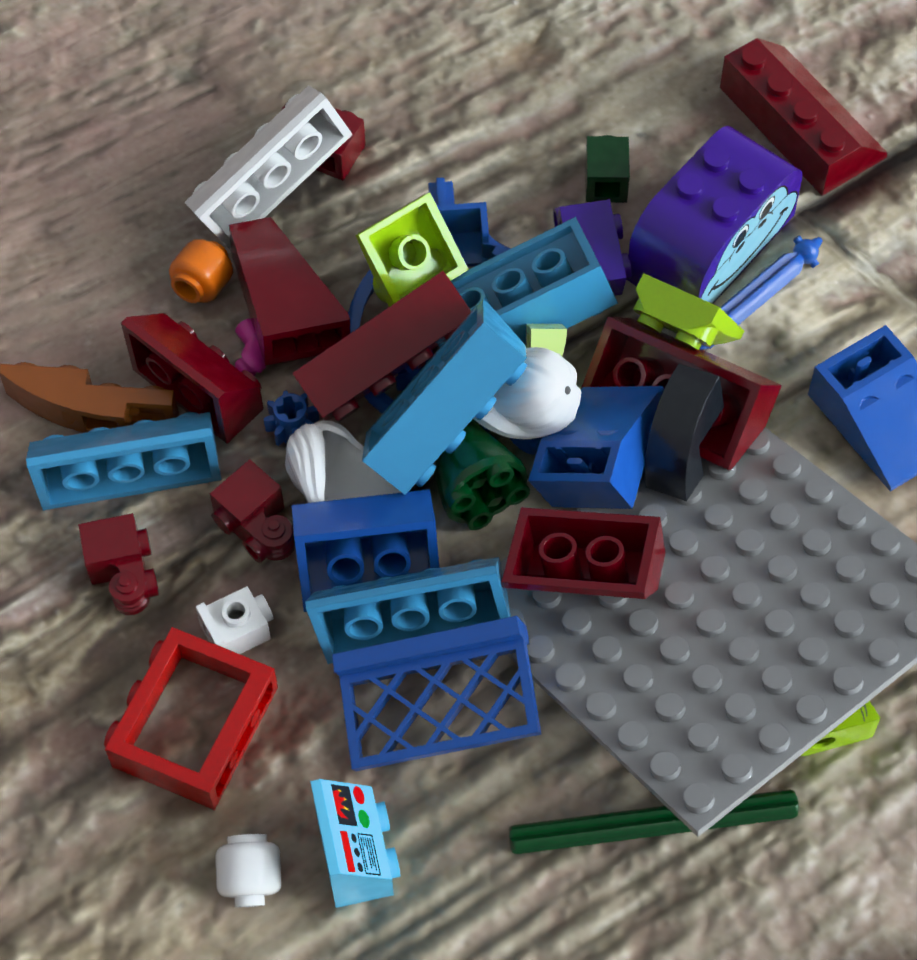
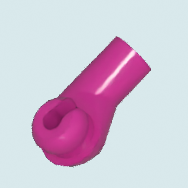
M245 319L235 328V333L245 347L241 352L242 357L235 362L234 366L240 372L247 370L255 376L257 372L261 373L266 366L251 319Z

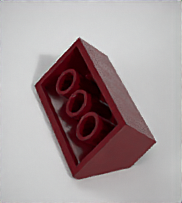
M756 38L724 56L720 89L793 166L802 171V176L821 196L887 158V151L784 46Z
M441 271L294 371L293 375L322 418L329 421L334 417L337 422H340L360 408L357 401L370 392L377 397L397 383L394 377L396 374L408 366L412 371L424 366L433 357L432 350L447 341L468 317L471 310L445 272Z
M607 317L581 389L583 387L663 386L665 389L678 364L720 376L724 408L700 443L699 450L701 458L727 470H732L766 427L782 385L702 349L698 351L693 350L676 341L674 337L663 332L661 334L656 333L632 318Z

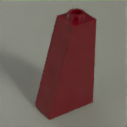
M271 217L229 225L231 256L265 366L318 356L350 334L348 312Z

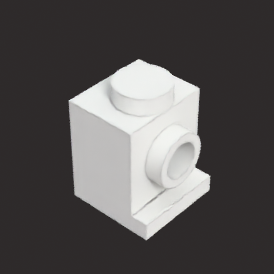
M248 586L207 606L204 602L196 606L200 626L208 641L241 654L271 639L268 622L274 619L271 609L264 596L260 594L253 597Z

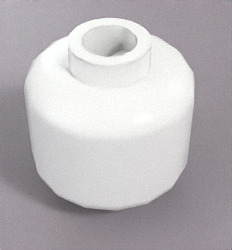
M267 834L228 836L227 844L219 847L216 851L217 891L221 896L234 898L235 907L265 906L264 896L275 894L281 888L280 850L276 844L267 842Z

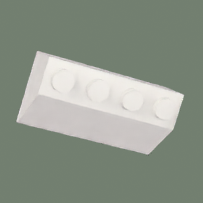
M308 85L300 94L291 97L286 103L285 108L269 123L262 125L246 145L238 152L231 154L225 160L224 165L209 180L199 184L195 188L193 195L185 203L221 242L231 250L230 224L265 218L353 134L328 99L321 92Z

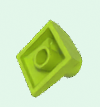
M430 192L423 194L355 235L374 276L373 288L375 294L381 301L387 303L389 307L441 271H444L450 281L469 270Z
M643 273L636 287L639 298L633 310L640 315L637 322L661 334L663 328L677 333L674 338L676 341L693 350L698 351L701 345L711 347V345L739 340L745 332L719 306Z

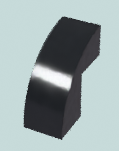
M682 364L677 365L663 391L650 429L645 459L646 488L687 501L704 476L699 445L724 408L720 376Z

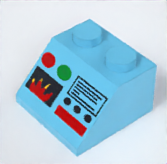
M323 779L310 781L335 907L339 908L393 896L392 878L401 877L395 847L385 849L382 832L390 831L385 802L375 803L371 786Z

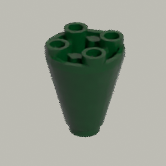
M472 419L463 429L466 432V436L461 444L451 454L444 451L433 464L436 465L434 472L441 503L449 519L457 523H466L470 530H479L486 527L492 521L494 515L504 511L510 505H517L523 502L529 496L530 488L527 485L528 474L522 461L482 425Z

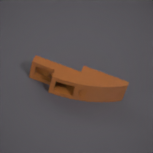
M20 362L15 365L0 364V378L8 396L34 414L57 425L81 433H87L99 427L111 429L133 425L141 420L159 421L179 416L174 390H166L159 386H146L144 388L121 387L114 383L92 385L88 369H80L73 365L45 367L36 366L28 362Z

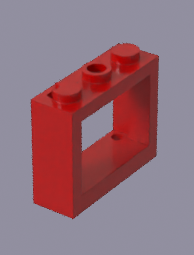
M171 627L165 640H159L153 647L149 658L150 667L143 680H137L131 687L127 697L128 707L121 720H115L109 727L105 736L104 747L113 768L215 810L278 689L275 669ZM181 658L245 683L199 773L134 746Z

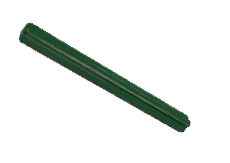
M791 789L752 794L709 829L793 819L797 817L799 812L798 798L795 791ZM657 806L512 825L509 827V842L512 853L523 854L692 831L666 806Z

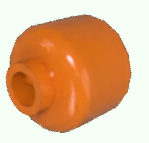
M194 239L187 243L172 261L169 268L172 289L180 298L189 303H208L214 300L230 281L233 274L232 262L228 257L227 250L218 242L204 239Z

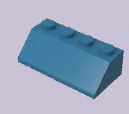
M576 217L469 269L451 281L471 312L482 299L485 300L525 345L527 324H563L566 328H569L618 304Z
M482 299L366 432L362 461L404 495L414 485L420 488L429 480L436 469V465L433 463L444 451L451 454L461 444L466 436V432L463 429L474 417L478 420L485 417L497 400L494 394L504 383L509 386L514 384L527 367V364L524 362L527 358L526 345L485 300Z
M189 412L181 414L177 418L159 421L141 420L133 425L111 429L99 427L87 433L69 436L51 435L43 440L30 442L26 456L27 468L43 511L222 480L210 412L201 414Z
M499 557L485 560L477 559L469 563L443 568H429L421 572L395 577H382L378 580L348 586H335L331 589L313 592L305 601L306 611L327 664L333 663L332 654L511 617L507 588H503L501 583L503 571Z

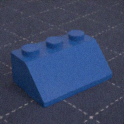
M430 489L410 491L406 495L401 492L292 505L294 540L304 612H307L305 601L316 591L331 589L340 585L348 586L374 581L382 577H395L421 572L429 568H440L436 520Z

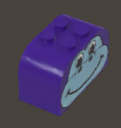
M731 126L722 127L665 184L643 211L630 239L628 258L631 263L632 275L631 278L626 280L637 287L643 273L714 304L794 216L802 182V171Z

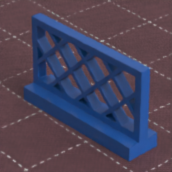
M512 616L332 654L334 673L340 679L351 769L356 772L542 735L527 645H530L527 626L518 616ZM516 653L518 670L507 686L487 673L499 656ZM485 659L480 667L473 663V661ZM466 664L476 673L461 695L444 685L442 680L452 666ZM438 669L434 677L426 672ZM419 673L430 682L413 705L395 691L407 675ZM484 677L503 690L487 714L468 701ZM393 678L388 686L381 682V680ZM373 682L383 689L384 692L367 714L356 706L353 686ZM520 682L523 697L515 692V689L518 687ZM437 687L456 699V702L441 723L422 711ZM392 696L410 708V711L395 732H392L376 720ZM511 696L524 704L527 725L506 728L495 720ZM465 705L484 719L472 736L460 738L448 728ZM357 713L361 715L363 718H365L360 724V726L358 723ZM420 715L437 727L426 745L413 747L403 740L402 737L416 717ZM373 724L391 738L379 754L363 757L361 740ZM491 724L499 729L485 733ZM444 734L452 738V740L439 742ZM398 743L407 748L393 751Z

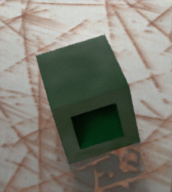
M612 135L587 136L585 202L610 199V202L627 203L630 180L629 137H615Z

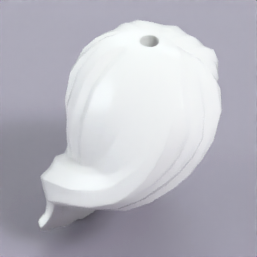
M526 348L527 358L524 362L527 364V367L523 374L511 386L504 383L494 394L497 400L485 417L481 420H478L476 417L473 419L488 430L499 435L523 440L545 437L566 428L575 419L580 405L581 390L576 385L577 373L571 363L565 360L559 353L547 348Z
M322 420L314 424H304L288 439L285 460L286 471L293 485L304 495L307 503L401 493L362 461L364 446L345 427L338 423Z

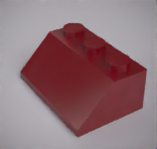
M165 313L126 317L121 322L133 371L153 386L174 390L177 405L187 413L201 414L210 412L214 434L226 444L264 410L261 395L262 387L257 378L249 371L243 370L240 372L231 365L227 356L214 345L208 347L201 342L194 330L185 322L180 321L177 323Z
M521 507L501 581L502 587L646 599L658 590L666 553L661 519L655 516Z

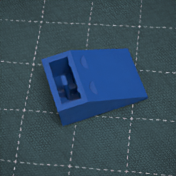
M885 325L815 366L808 396L891 492L917 476V361Z
M663 386L583 387L575 419L566 428L545 436L540 440L528 481L552 507L633 509L645 466L650 429L664 391Z

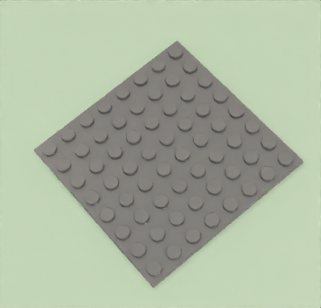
M766 427L732 470H727L701 458L704 476L687 501L646 488L644 466L633 509L574 508L571 510L660 517L666 553L658 590L646 599L507 588L511 617L518 616L527 626L530 645H527L532 679L697 837L917 663V543ZM508 557L500 562L503 573ZM516 653L507 654L518 665Z

